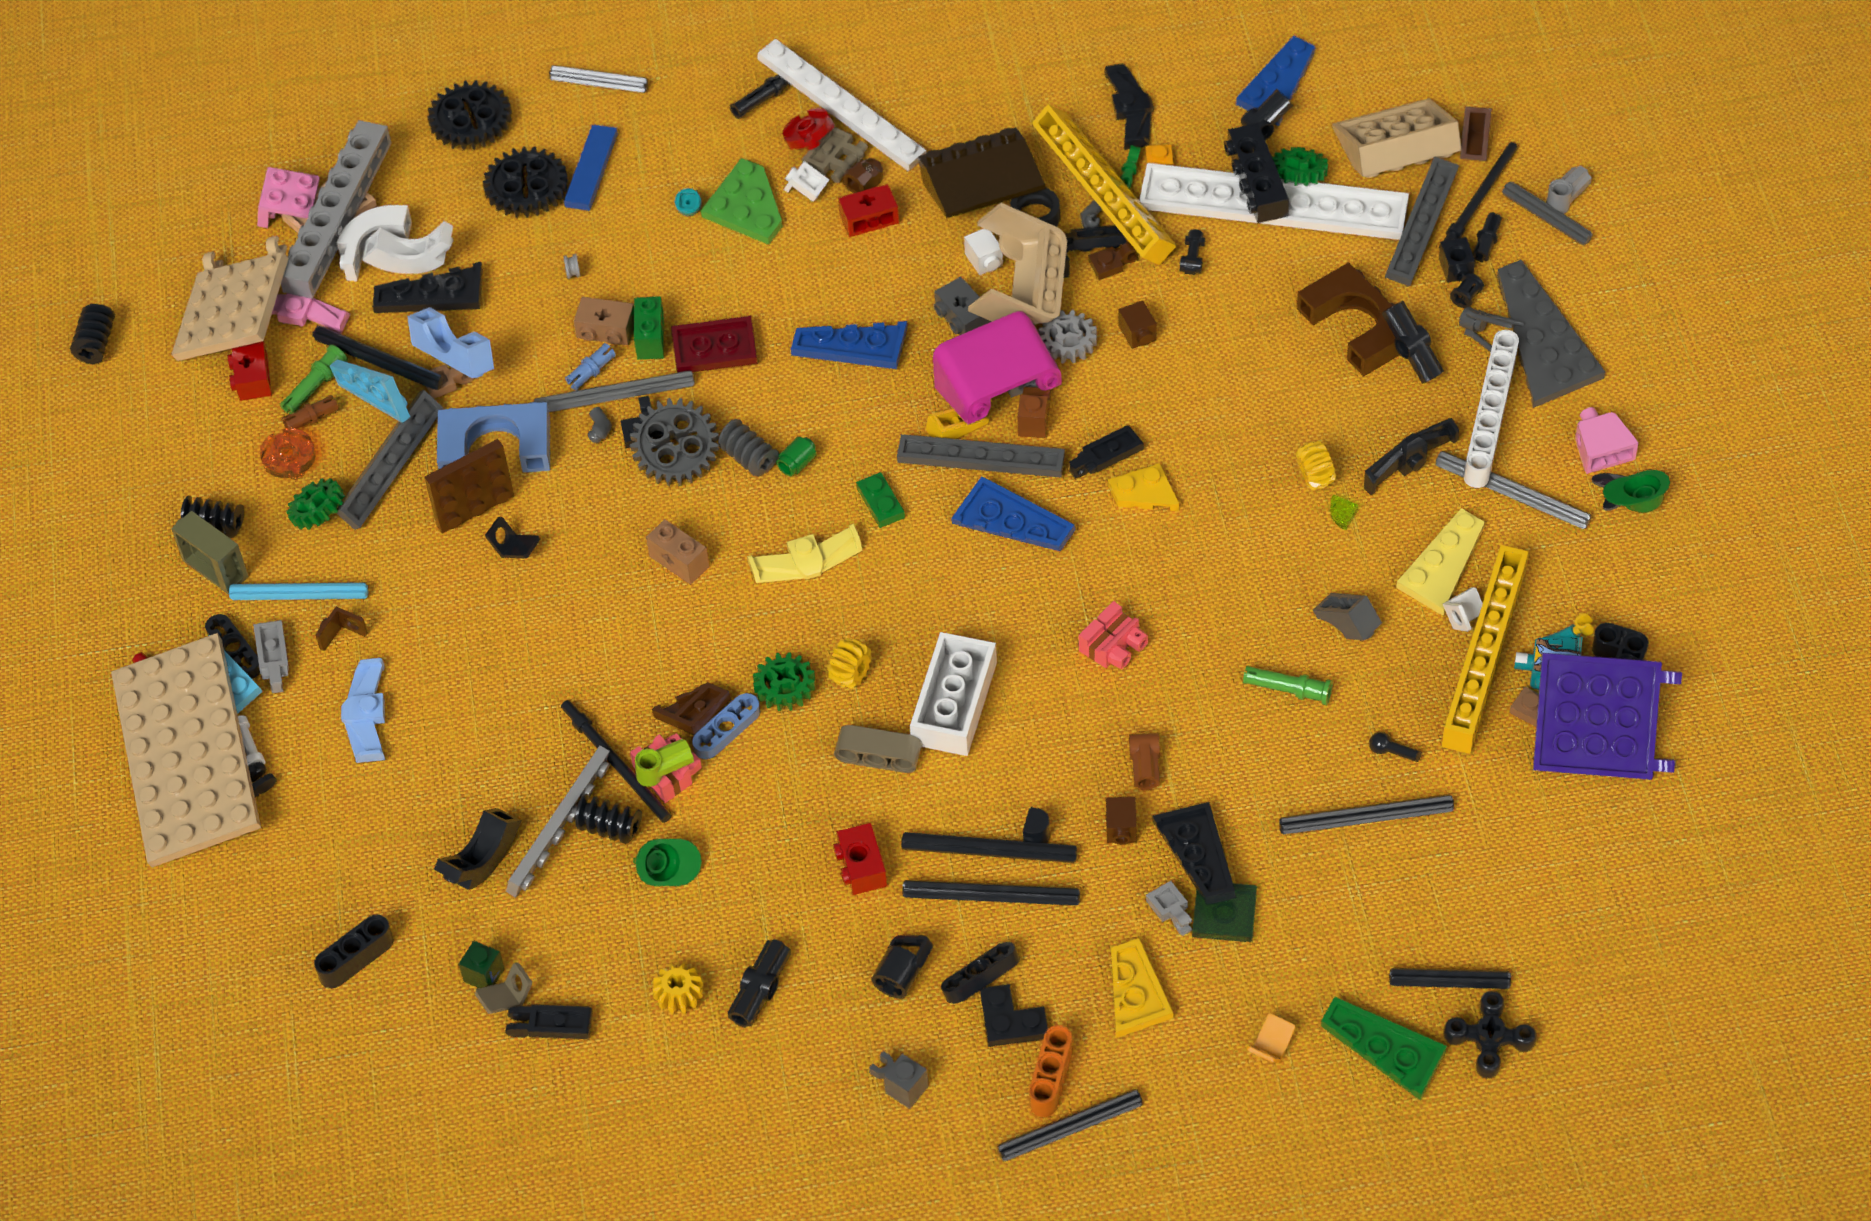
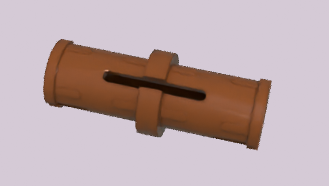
M329 395L313 404L307 403L303 405L302 409L282 417V422L287 431L291 433L309 423L313 425L318 422V419L338 411V405L333 396Z

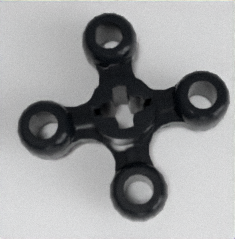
M1488 991L1484 993L1480 1000L1479 1008L1483 1017L1479 1020L1478 1024L1470 1025L1462 1018L1454 1017L1445 1023L1443 1034L1445 1040L1451 1045H1461L1465 1041L1475 1042L1476 1047L1481 1051L1476 1060V1071L1482 1078L1492 1079L1500 1071L1501 1060L1497 1052L1502 1046L1512 1045L1520 1052H1528L1534 1048L1537 1034L1535 1029L1527 1024H1521L1515 1029L1506 1028L1504 1022L1499 1018L1503 1013L1504 999L1498 992ZM1488 1031H1491L1492 1038H1489Z

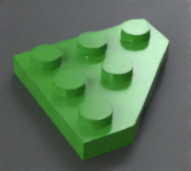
M743 158L738 161L701 210L702 218L768 245L782 228V220L764 167Z

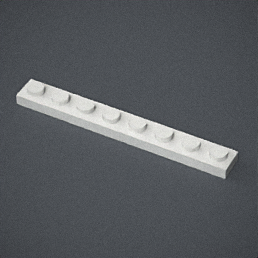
M774 39L758 52V60L907 171H910L919 163L918 156L926 154V150L778 40Z

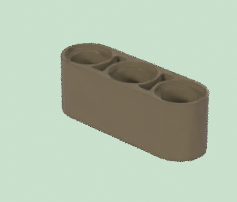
M845 725L840 729L834 756L839 761L848 764L911 773L916 769L922 742L919 738L909 734Z

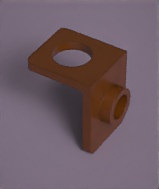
M336 606L329 617L321 622L316 633L320 650H326L342 627L366 636L368 632L364 619ZM348 619L354 621L358 626L351 624Z

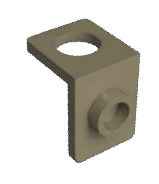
M518 962L513 963L504 983L476 989L475 996L487 1013L493 1014L505 1011L510 1007L523 1005L532 986V981ZM516 975H518L522 981L521 991L517 988L515 983Z

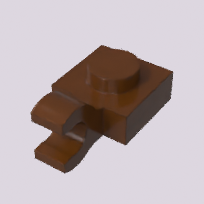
M1130 242L1122 245L1118 251H1115L1113 246L1088 255L1089 263L1098 280L1123 272L1124 264L1133 263L1138 259L1134 253L1136 250Z

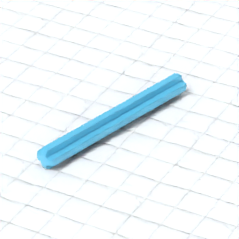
M366 583L232 584L229 587V597L232 600L366 599L368 597V585Z

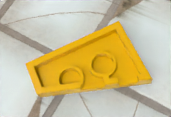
M1140 939L1111 947L1116 1038L1173 1019V1011Z

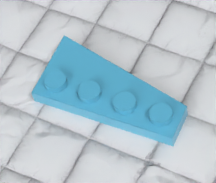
M339 359L329 365L340 387L401 423L410 418L406 408L408 403L404 396L400 394L393 376Z

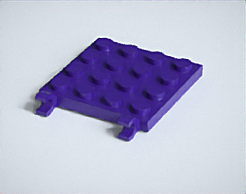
M1542 652L1533 770L1649 780L1653 778V771L1674 773L1675 761L1673 759L1654 758L1660 683L1681 684L1682 672L1662 671V662Z

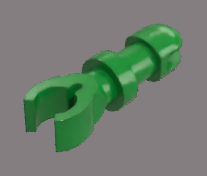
M1133 145L1130 147L1127 161L1122 165L1121 171L1123 175L1120 177L1129 189L1132 186L1133 176L1136 175L1138 170L1136 164L1141 150L1140 147Z

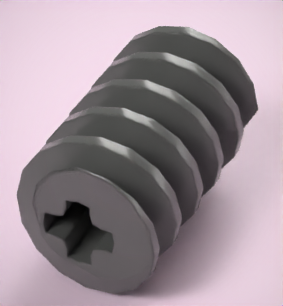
M740 419L731 420L723 428L719 436V447L746 470H749L753 476H761L774 467L779 458V452L776 449H772L769 443H764V439L757 437L756 432L750 431L747 425H742Z

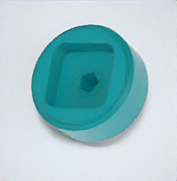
M686 188L677 193L675 206L680 214L693 216L701 209L702 201L697 191Z

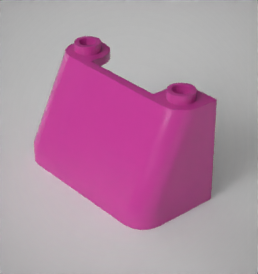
M1022 311L1011 313L941 343L933 353L935 389L967 425L987 416L991 407L990 398L1032 380H1035L1036 385L1045 391L1062 384L1060 369L1032 320Z

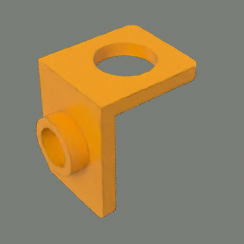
M1268 1014L1254 1046L1248 1045L1246 1050L1270 1062L1280 1063L1295 1032L1296 1025L1274 1014Z

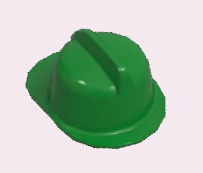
M1659 470L1642 471L1610 481L1604 486L1603 495L1608 502L1626 506L1631 511L1639 513L1651 512L1662 504L1664 493L1670 486L1669 476Z
M683 839L650 840L640 848L637 856L633 858V863L636 864V871L640 879L647 885L652 886L686 885L695 879L700 872L702 863L697 847L690 841Z

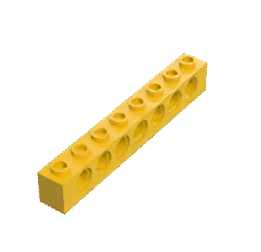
M1048 104L1032 122V125L1140 256L1160 265L1177 245L1066 112Z
M1504 545L1500 546L1445 723L1442 747L1471 754L1525 576L1529 551Z

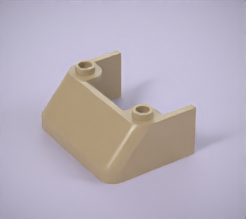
M998 204L978 221L977 226L1000 235V250L1006 257L1016 261L1012 297L990 289L968 306V312L987 320L995 321L1011 313L1022 311L1032 320L1033 324L1049 323L1060 314L1067 238L1058 227L1006 204Z

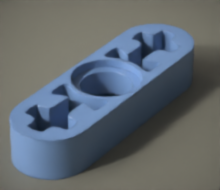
M744 693L729 703L693 736L694 753L701 759H711L723 750L759 717L760 707L757 697ZM744 706V707L748 708V707L751 706L752 709H751V710L744 709V710L742 711L741 707ZM725 721L734 724V727L729 731H722L718 728ZM711 741V746L704 745L701 747L702 742L708 744Z

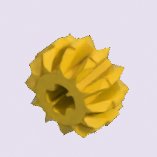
M1320 441L1310 442L1298 449L1296 452L1297 463L1302 477L1309 488L1312 490L1322 489L1335 481L1336 474L1333 461L1323 443Z
M846 638L844 641H840L838 647L833 649V655L829 658L830 664L827 667L829 671L828 678L840 686L851 689L861 684L862 678L866 677V672L870 669L869 663L872 660L870 655L871 649L856 639Z
M683 962L679 968H675L671 963L669 966L670 970L666 971L660 968L659 977L654 978L653 998L658 1001V1006L661 1010L668 1008L669 1013L673 1015L677 1009H680L685 1015L686 1007L689 1006L696 1009V1000L702 999L703 980L698 976L697 970L694 967L687 969V965Z

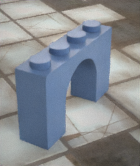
M547 402L438 410V469L469 454L472 443L480 436L489 432L503 431L519 439V457L523 473L550 471V416Z

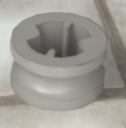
M573 254L571 258L567 257V255L563 256L567 279H571L573 275L580 277L577 255Z

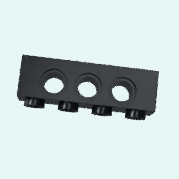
M1254 123L1228 129L1227 141H1224L1226 155L1232 158L1231 164L1234 175H1239L1240 190L1242 195L1246 194L1249 213H1254L1257 223L1288 217L1289 198L1259 124Z

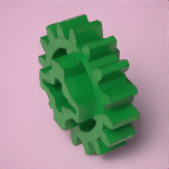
M1291 147V150L1288 151L1283 148L1281 153L1275 152L1274 157H1272L1281 179H1284L1285 184L1293 182L1294 186H1298L1299 183L1308 186V183L1311 182L1316 185L1318 180L1324 181L1325 176H1327L1328 159L1323 158L1322 153L1315 154L1314 149L1305 151V147Z
M321 478L317 484L313 481L311 484L301 488L302 493L293 496L295 499L288 503L290 508L286 510V513L295 527L297 526L300 530L306 527L309 530L313 524H316L318 527L320 524L330 520L329 515L338 512L337 507L343 505L341 499L345 495L336 481H333L331 478L325 481Z
M788 652L785 658H781V655L776 653L775 660L766 657V665H757L758 673H753L754 692L757 693L759 702L766 700L767 708L775 704L778 711H781L783 706H787L789 711H792L793 704L797 703V705L802 707L803 698H812L811 691L815 690L814 670H811L809 661L803 663L802 656L799 655L792 659L791 653ZM799 674L803 678V682L800 681ZM766 681L769 682V687H771L770 689H768L765 685Z

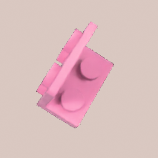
M268 167L258 207L257 226L268 228L270 218L275 219L276 213L308 219L309 210L314 206L319 176Z

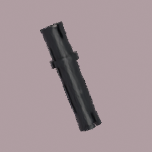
M779 75L770 76L765 79L763 85L731 104L730 111L734 117L740 119L769 98L780 95L782 90L791 84Z

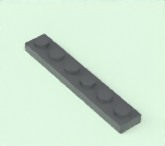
M1434 156L1389 264L1385 278L1410 287L1459 165Z
M425 390L420 391L407 408L410 418L403 423L397 422L343 499V505L338 506L336 514L354 530L362 526L438 417V410H443V407Z
M901 434L897 452V463L1059 478L1062 477L1065 449L905 434Z

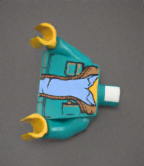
M1582 613L1576 617L1575 625L1572 624L1559 632L1535 639L1533 654L1516 652L1514 669L1531 671L1530 686L1539 690L1542 652L1581 655L1583 637H1580V633L1585 636L1593 634L1594 628L1590 624L1593 622V619L1588 614Z

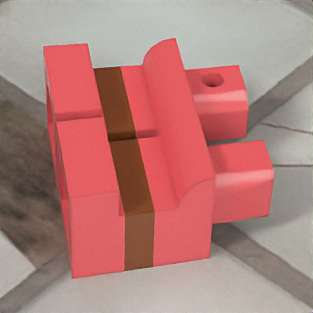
M1115 601L1097 616V620L1094 619L1079 634V652L1105 668L1112 664L1123 669L1131 660V653L1126 648L1130 645L1135 650L1141 651L1148 644V635L1139 628V619L1128 617L1122 612V607Z
M675 733L663 739L659 734L654 738L653 743L644 749L657 750L682 738ZM640 746L630 751L634 769L635 756L643 750ZM692 752L694 763L662 776L661 781L657 785L651 786L652 790L664 803L692 785L691 776L702 768L701 761L694 752Z

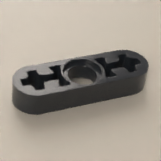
M216 614L211 616L205 624L208 636L218 633L222 639L224 651L251 679L257 677L260 673L258 656L226 615ZM220 626L224 628L226 635L222 637L220 631L215 629V627ZM236 642L241 644L236 651L230 652L226 650L230 643ZM244 657L245 661L252 666L249 668L243 666L241 659Z
M1011 942L1000 943L945 979L941 984V990L946 1001L951 1004L960 1003L1015 967L1020 961L1015 945Z

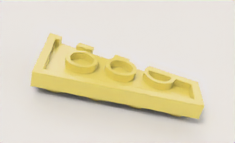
M1461 508L1397 581L1396 588L1444 616L1446 611L1443 603L1453 597L1457 583L1465 571L1468 559L1472 555L1483 532L1485 522Z

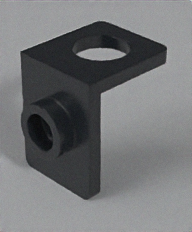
M497 517L485 534L486 539L501 558H528L540 541L538 535H516L503 517ZM500 527L505 531V539L502 543L496 540V531Z

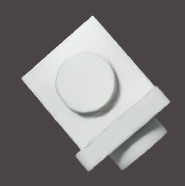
M804 161L799 169L793 167L786 176L785 180L788 181V184L784 190L788 193L791 187H794L814 202L829 179Z

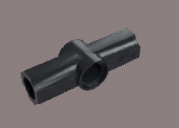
M1403 300L1382 312L1384 319L1396 338L1394 340L1396 350L1404 359L1409 360L1422 384L1444 372L1430 348L1431 338L1423 326L1417 325Z
M776 939L767 940L755 964L748 966L740 983V991L727 1013L728 1018L736 1025L743 1028L752 1027L765 1001H770L773 998L778 987L779 975L791 955L790 948L785 946L783 942Z

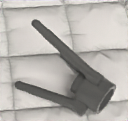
M1466 307L1459 319V325L1466 329L1464 334L1476 340L1490 352L1492 345L1476 333L1477 331L1482 332L1487 322L1506 328H1512L1513 325L1524 326L1523 321L1486 313L1471 307Z

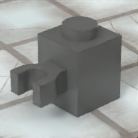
M883 1051L880 1054V1061L885 1063L886 1066L878 1068L872 1064L869 1067L870 1074L876 1078L884 1079L885 1093L911 1109L928 1088L927 1069L904 1054H901L894 1063L892 1057Z

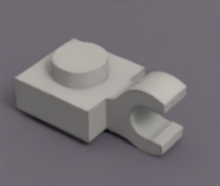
M1171 881L1146 894V902L1162 922L1171 918L1181 936L1192 931L1189 925L1192 920L1184 911L1188 908V902Z

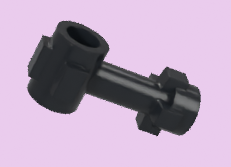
M1192 229L1188 232V236H1185V245H1189L1188 254L1181 256L1179 271L1184 272V274L1195 275L1196 273L1201 274L1203 258L1198 257L1199 246H1205V237L1202 231Z

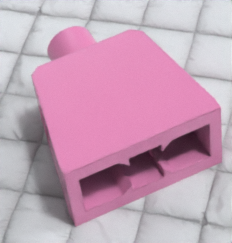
M1593 407L1586 408L1581 412L1580 417L1582 421L1577 424L1575 439L1586 474L1635 460L1638 441L1615 413L1610 412L1599 416Z

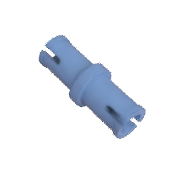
M604 343L590 357L583 358L581 365L565 377L568 385L578 378L571 386L572 389L578 390L590 377H596L600 373V369L616 356L614 350L611 349L606 355H603L610 348L608 344Z

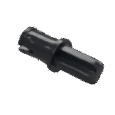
M1490 212L1483 229L1477 233L1478 240L1472 254L1474 259L1479 262L1488 261L1492 246L1498 240L1496 234L1502 220L1500 214Z

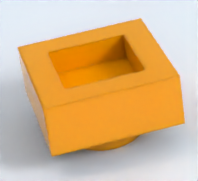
M1171 144L1145 146L1146 166L1147 163L1173 166Z

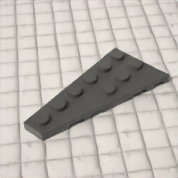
M1519 260L1499 268L1497 278L1503 300L1506 302L1508 318L1524 322L1523 327L1513 325L1512 328L1513 332L1519 337L1517 351L1521 366L1524 368L1526 384L1530 390L1533 408L1604 379V369L1523 261Z

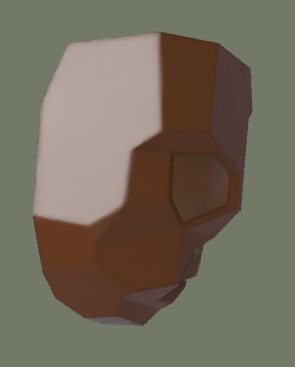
M872 158L857 162L843 174L845 187L852 193L877 187L881 183L883 176L882 165L879 161Z

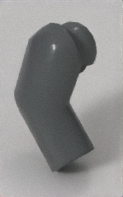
M1095 200L1080 214L1084 228L1099 227L1100 219L1099 217L1097 218V215L1102 211V208Z
M595 407L589 413L594 424L592 430L588 432V438L593 443H599L601 439H605L608 436L612 425L602 409Z

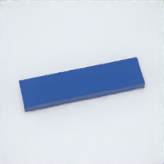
M592 124L564 200L565 207L591 210L618 135L617 128Z

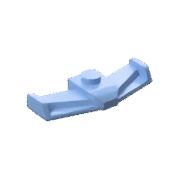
M382 658L359 661L348 697L341 706V721L345 724L356 763L385 760L374 725L385 723V699L383 693L376 694L381 673L384 671Z

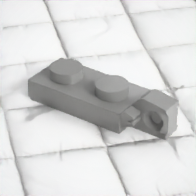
M282 620L253 624L260 675H262L263 680L270 679L272 693L283 692L281 677L288 676L289 667Z

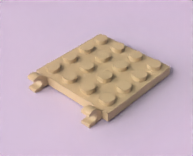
M278 236L267 239L266 249L268 255L223 266L222 260L214 262V251L203 255L204 271L197 273L171 354L177 361L264 340L289 259L285 255L287 246L285 244L278 246Z

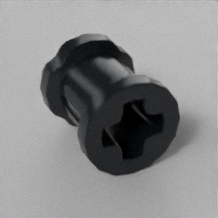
M1466 273L1462 277V283L1459 287L1454 288L1450 292L1452 302L1458 307L1464 309L1470 307L1474 296L1481 293L1484 289L1483 281L1473 273Z

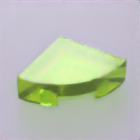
M1333 495L1330 503L1331 517L1340 528L1347 530L1358 512V504Z

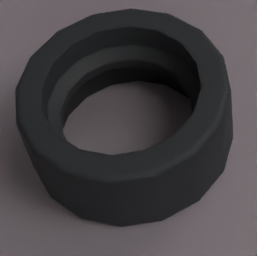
M1046 188L1011 200L1010 207L1019 211L1030 204H1040L1048 207L1051 211L1037 219L1057 227L1060 220V203L1057 195L1050 189Z

